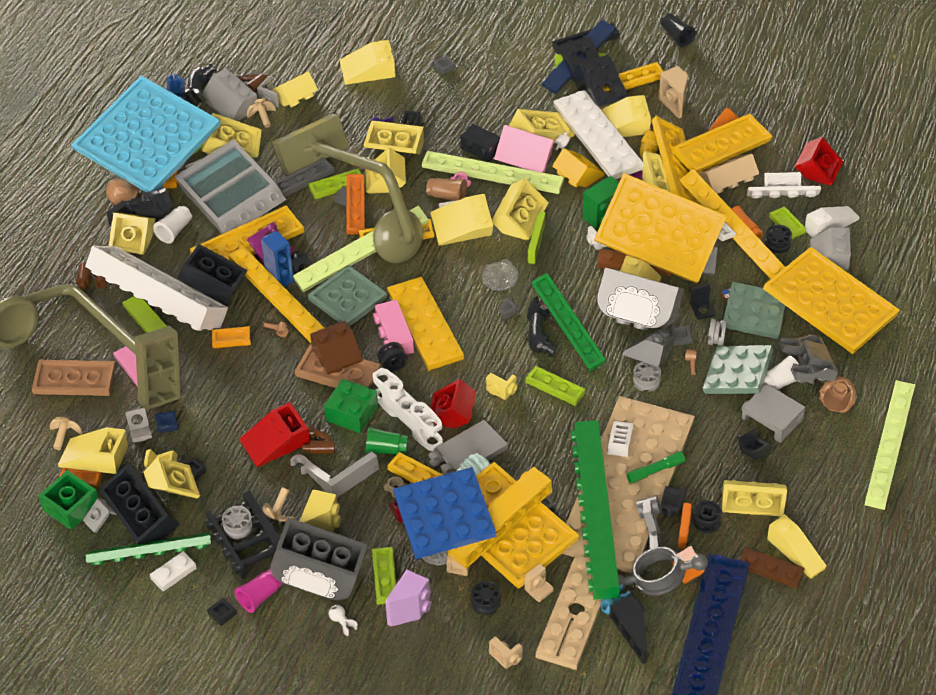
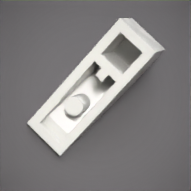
M849 206L823 207L807 214L805 228L806 232L813 238L830 227L843 228L858 221L860 217Z

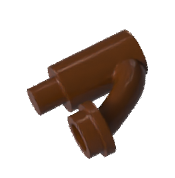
M262 73L260 75H235L243 83L250 81L246 85L254 93L257 91L258 86L267 78Z
M87 262L79 264L76 283L80 289L86 290V287L89 286L91 275L96 277L94 280L96 287L103 289L108 285L105 277L95 275L91 272V269L85 267Z
M313 424L307 426L309 438L314 439V436L322 440L310 441V444H302V451L310 452L311 455L335 454V441L325 432L314 428Z

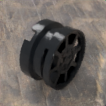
M784 225L769 227L766 231L765 246L773 253L788 251L791 246V230Z
M398 342L385 344L377 353V358L383 369H387L390 372L404 367L408 359L402 345Z
M711 500L700 501V504L695 505L693 511L694 527L703 533L717 531L721 526L722 508L718 503Z
M482 581L472 588L471 604L474 611L478 614L486 613V615L497 612V609L501 606V591L495 583Z

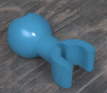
M622 584L619 585L618 599H603L601 601L600 608L604 613L610 614L611 604L631 595L630 591L620 594L623 590Z

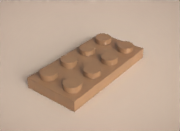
M310 344L295 369V376L334 388L337 387L341 379L371 388L374 383L372 373L379 370L381 364L363 359L362 362L327 375Z
M38 360L32 392L33 394L110 396L116 367L115 361Z

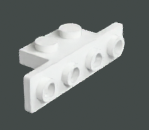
M801 172L764 173V187H748L747 196L752 198H761L762 196L778 198L782 195H788L790 198H795L799 195L815 197L819 195L821 186H801Z

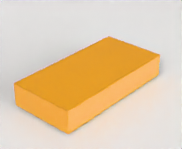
M250 326L212 330L213 348L251 345Z

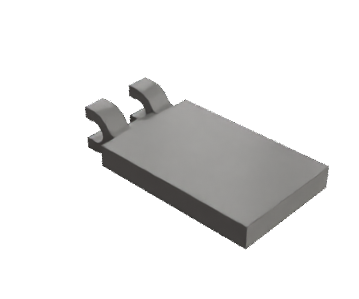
M482 420L436 447V451L429 453V457L432 459L429 461V465L434 469L445 461L446 464L440 466V469L443 471L441 474L445 475L456 472L461 467L460 464L469 458L471 454L478 453L489 461L506 451L508 444L485 420Z

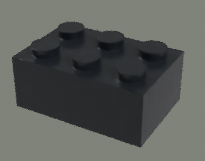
M198 243L183 264L177 279L227 306L241 286L248 270Z

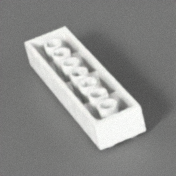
M92 246L85 267L91 269L93 274L105 277L107 282L120 285L119 288L124 291H131L135 297L147 300L151 306L162 308V312L176 316V319L180 322L191 324V328L202 331V329L212 330L213 328H221L228 310L227 306L116 246Z

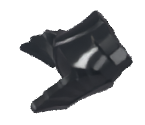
M164 186L153 191L143 192L142 197L126 201L136 214L141 217L155 218V223L163 218V214L173 206Z

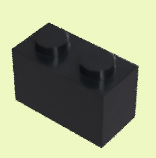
M471 124L460 135L461 149L490 162L495 157L501 137L475 124Z

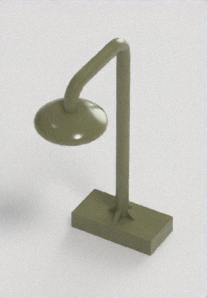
M330 114L272 142L285 175H290L322 158L327 159L329 157L379 173L386 182L395 209L384 214L377 222L373 233L374 247L382 259L391 263L408 261L418 252L423 241L422 224L414 213L407 210L394 173L382 162L345 150L350 147L339 115Z
M70 284L57 285L24 296L8 297L0 301L1 348L17 347L33 335L39 322L36 303L69 295L74 297L136 355L138 400L145 410L181 399L178 334L171 326H166L134 338L82 289Z

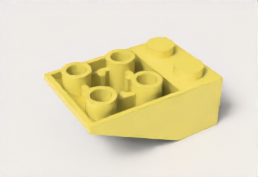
M106 427L70 438L58 467L116 474L128 448L126 430Z

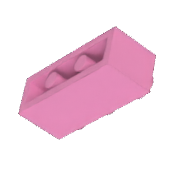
M397 300L375 305L373 319L375 325H379L378 331L380 337L385 340L384 345L390 342H398L402 345L406 355L414 353L413 338Z

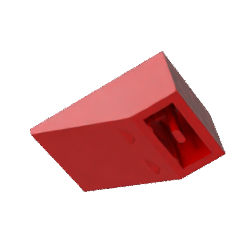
M289 402L269 412L246 432L239 441L258 468L301 448L302 444H309L310 438L308 427Z

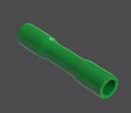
M682 451L676 452L650 465L627 472V479L630 484L647 478L649 475L684 463L685 456Z

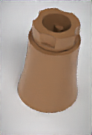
M430 178L426 185L427 195L450 201L461 200L466 197L467 182L465 179Z

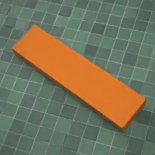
M346 174L347 234H359V230L365 229L364 174Z

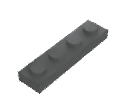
M322 158L275 183L283 196L287 197L309 186L308 183L318 181L334 173V167L325 158Z

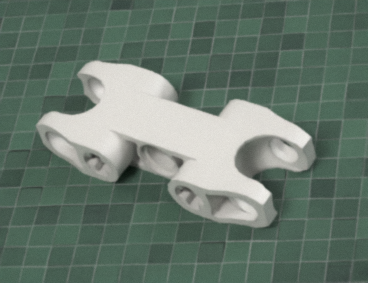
M380 368L372 373L373 382L378 387L376 390L378 403L389 415L398 417L412 430L413 438L429 451H436V447L443 444L442 437L438 434V431L442 430V422L425 403L417 402L403 389L402 381L387 369ZM386 375L388 380L382 382L377 377ZM433 437L438 442L432 445L427 440Z

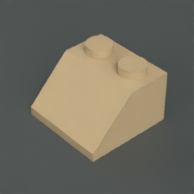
M676 66L661 73L659 100L680 119L682 118L686 103L688 75L679 66Z

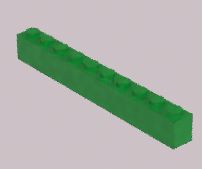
M598 420L574 422V430H571V442H575V446H572L573 458H577V462H574L575 474H579V478H576L577 490H581V494H578V505L583 507V511H580V522L585 524V527L582 528V539L587 541V544L584 545V556L589 558V562H586V574L591 575V579H588V591L593 593V600L618 599L619 580Z

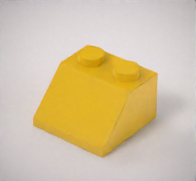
M563 148L552 165L557 169L556 173L564 178L567 177L569 179L568 182L574 187L581 186L586 188L605 175L604 171L582 154Z

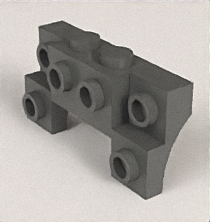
M809 334L793 339L781 337L779 345L783 353L788 356L796 355L801 364L793 363L791 367V372L796 381L813 384L815 379L824 382H834L838 370L821 336Z

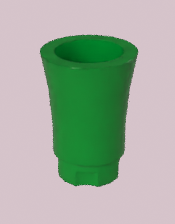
M369 427L365 454L373 452L374 454L397 455L400 452L406 455L408 436Z

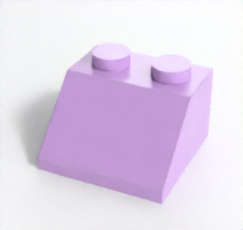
M409 570L405 571L385 601L387 624L389 626L418 620L424 612L427 613L432 604V601H430L431 589H429V579Z

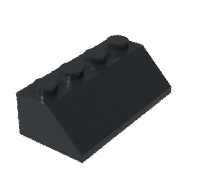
M131 463L126 464L99 488L137 544L163 539L180 525L155 490L148 487L146 478L141 471Z

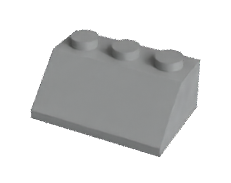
M227 68L214 74L202 93L206 99L205 102L221 116L235 121L246 117L250 105L255 104L254 101L257 100V94Z

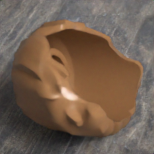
M124 178L112 179L106 187L107 198L115 205L122 200L126 202L132 198L140 197L139 188Z
M836 376L834 382L826 381L819 391V399L828 410L833 412L845 413L856 401L854 384L843 376Z

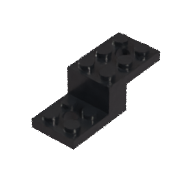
M590 36L559 45L558 49L578 91L587 89L593 102L599 109L629 97L609 54L600 57ZM577 54H582L585 59L578 58ZM602 87H608L611 92L604 91Z

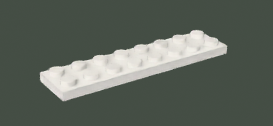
M585 90L553 101L555 109L608 177L612 176L614 179L622 177L623 173L629 175L643 170L644 163Z

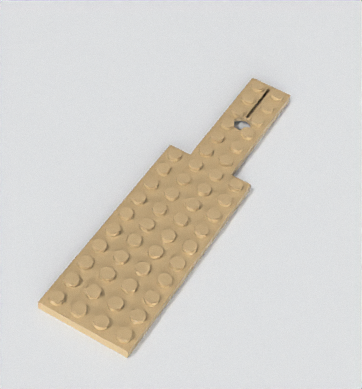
M619 396L602 436L601 446L617 570L632 574L635 561L644 553L649 541L648 527L645 518L641 519L638 513L636 502L657 495L661 503L665 486H670L677 466L649 475L647 478L633 484L629 483L626 473L662 460L664 457L676 452H683L695 416ZM614 421L633 423L628 457L608 454V445ZM578 497L566 524L579 535V540L562 553L574 557V560L536 651V658L577 670L600 611L602 601L593 600V593L588 591V579H591V575L586 574V562H589V558L584 556V545L587 544V541L582 539V528L585 527V524L580 522V511H583V507H579ZM578 603L585 610L578 613V615H573L569 612V606Z

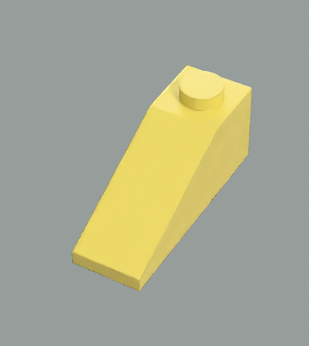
M644 152L642 181L670 192L661 156Z
M785 514L769 525L767 540L795 565L805 568L804 573L810 579L826 568V564L801 529Z

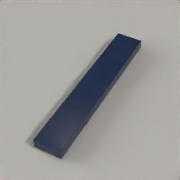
M601 19L584 38L590 36L596 50H598L615 32V27ZM577 54L578 58L585 59L582 54ZM564 60L542 82V86L554 94H557L572 78Z

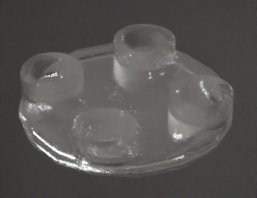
M508 259L483 267L482 281L486 287L492 290H507L518 281V270Z

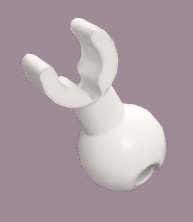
M335 605L330 608V619L340 622L343 626V633L346 636L349 635L346 625L352 626L357 630L356 621L347 619L342 606Z

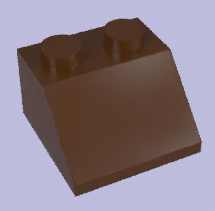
M346 321L310 334L312 350L327 375L363 361L354 334Z

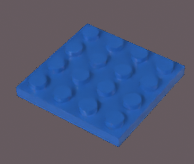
M473 467L393 489L415 559L497 537Z

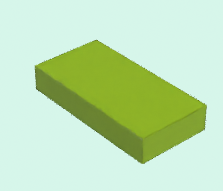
M785 206L770 212L769 218L776 225H784L791 230L792 239L806 232V228Z

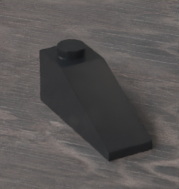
M630 595L610 605L609 617L644 664L647 662L648 652L644 608L640 601H636L633 595Z

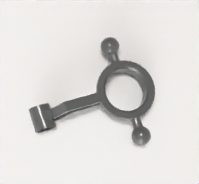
M657 495L636 502L638 513L641 519L645 518L648 527L650 549L637 558L631 576L618 575L619 585L622 584L623 590H625L627 585L635 583L639 591L646 595H662L672 591L682 582L686 570L692 568L698 571L704 570L708 565V560L705 555L696 554L691 560L684 562L672 549L663 547L662 533L656 515L662 513V507ZM670 560L675 563L672 570L662 578L656 580L642 579L644 570L656 561Z

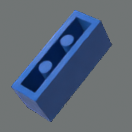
M276 230L261 239L264 265L278 282L285 287L294 282L289 242Z

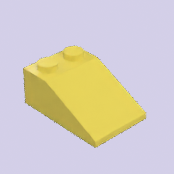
M389 40L371 42L340 59L345 84L395 77L394 59Z
M645 95L626 97L601 109L622 137L645 135L646 131L650 130L651 118Z
M517 109L509 125L510 127L554 140V143L559 135H564L566 131L568 132V137H573L575 134L558 112Z
M212 113V116L220 120L221 125L203 143V152L210 154L234 139L250 157H258L261 129Z
M485 194L466 197L430 212L439 246L492 235L493 223Z

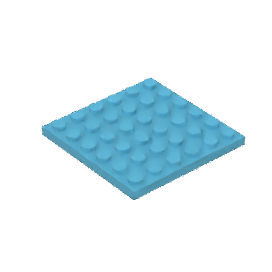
M140 76L72 144V148L117 176L126 179V181L144 192L160 188L221 125V122L214 116Z

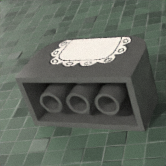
M288 517L278 542L270 571L278 581L327 599L343 600L348 598L352 592L367 544Z

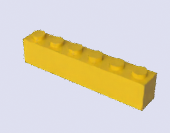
M535 467L524 472L517 482L509 485L506 491L500 497H496L491 505L487 507L497 537L448 550V555L467 569L552 492V480Z

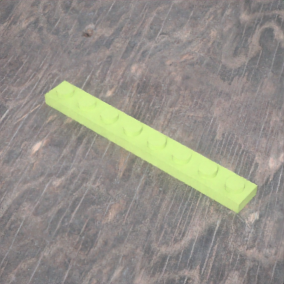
M427 151L422 161V168L452 174L462 172L468 177L509 185L525 178L536 190L556 194L560 193L564 183V177L432 151Z
M419 206L410 210L419 218L422 226L428 223V218ZM374 231L293 275V279L304 293L331 278L346 266H352L377 252L373 243Z
M895 381L865 500L866 506L885 510L915 384Z

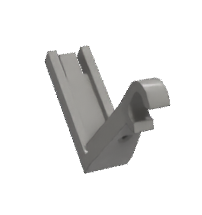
M370 452L332 479L330 475L318 468L303 455H295L290 460L291 466L302 463L304 466L300 469L301 474L308 473L325 492L336 494V497H339L379 470L377 455L373 452Z

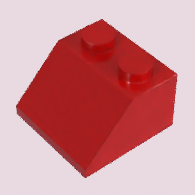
M820 137L806 143L795 167L805 179L830 186L833 185L843 160L826 140Z
M461 379L433 393L430 408L441 420L442 427L458 428L471 420L477 391Z

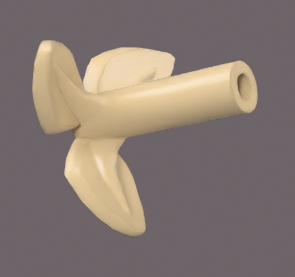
M266 98L255 100V104L250 105L247 110V118H250L259 111L264 127H270L271 124L266 110L276 111L275 105L270 101H266Z
M55 417L50 423V430L59 428L53 446L56 450H61L67 429L72 428L82 435L80 426L73 421H69V418Z
M281 488L273 509L268 503H265L262 510L266 516L286 522L288 517L283 516L280 511L289 493V489Z

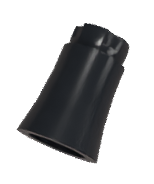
M671 13L666 14L661 20L664 30L674 39L679 47L688 46L693 42L696 36L694 27L686 24Z

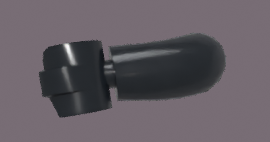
M211 62L208 63L209 66L205 65L202 68L198 66L192 70L188 80V89L181 95L182 99L196 107L201 101L203 103L206 101L202 95L203 88L210 81L209 78L213 76L212 73H217L216 68Z
M536 296L528 307L527 319L530 322L528 344L530 349L538 355L542 352L544 354L548 353L549 357H552L558 345H552V342L548 340L549 336L544 333V322L548 319L550 312L548 309L544 310L538 306L539 298Z

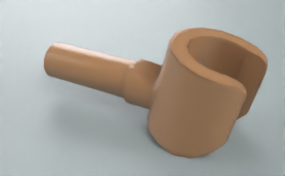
M280 322L279 325L264 323V327L277 330L278 336H287L288 329L285 322Z
M687 349L685 360L690 361L691 375H696L695 362L697 352Z

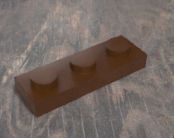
M745 547L738 562V568L796 589L805 570L803 567Z

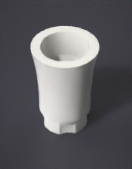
M185 206L177 207L153 225L155 235L165 243H172L179 232L192 219V214Z
M788 356L781 363L767 371L762 387L768 384L779 390L796 382L791 372V367L793 363H799L792 356Z

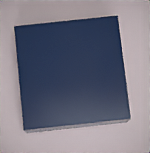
M175 411L155 414L158 433L178 430Z

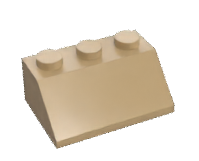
M747 154L731 158L698 174L718 194L723 192V188L727 186L730 189L738 186L740 181L745 183L754 180L753 176L758 175L759 171L753 154Z

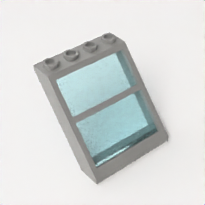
M234 139L174 176L183 192L221 234L259 218L286 200L277 184Z

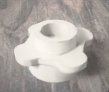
M567 131L564 135L560 134L555 142L557 144L556 150L559 148L563 150L568 145L571 138L567 136Z

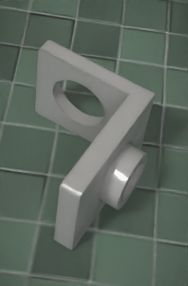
M268 76L257 88L258 99L266 98V101L272 102L278 108L280 106L279 94L271 91V77Z
M145 408L125 412L133 443L152 438ZM140 414L143 417L142 422L134 424L131 421L133 415Z
M97 499L83 519L86 525L95 533L99 531L110 514L117 515L108 506L107 500Z

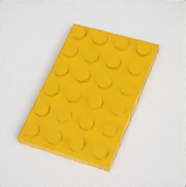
M623 173L594 241L698 284L727 216Z
M812 247L770 279L763 288L852 354L892 321L900 311V309Z
M495 462L476 475L487 507L491 505L496 497H500L509 485L517 482ZM540 502L481 556L519 589L525 584V575L539 564L543 567L549 565L577 542L579 535Z

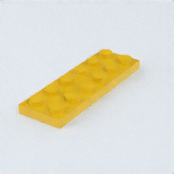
M747 114L673 147L671 152L690 171L694 169L697 173H700L771 141L773 136L751 114Z
M284 206L201 243V245L229 260L228 255L243 246L252 255H255L256 253L247 242V238L264 229L272 222L276 223L278 231L286 240L304 233V227L290 209ZM196 246L190 248V252H191V253H192L193 250L196 248Z
M422 276L387 287V293L391 300H397L413 342L428 371L464 359V354Z

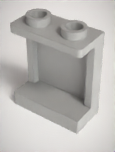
M765 384L761 388L760 393H754L753 397L743 404L741 408L743 411L742 419L746 421L749 417H752L775 432L774 440L781 443L803 420L805 406L770 385Z

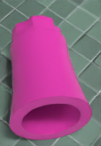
M269 569L248 583L236 588L235 596L246 611L253 613L283 583L278 581Z

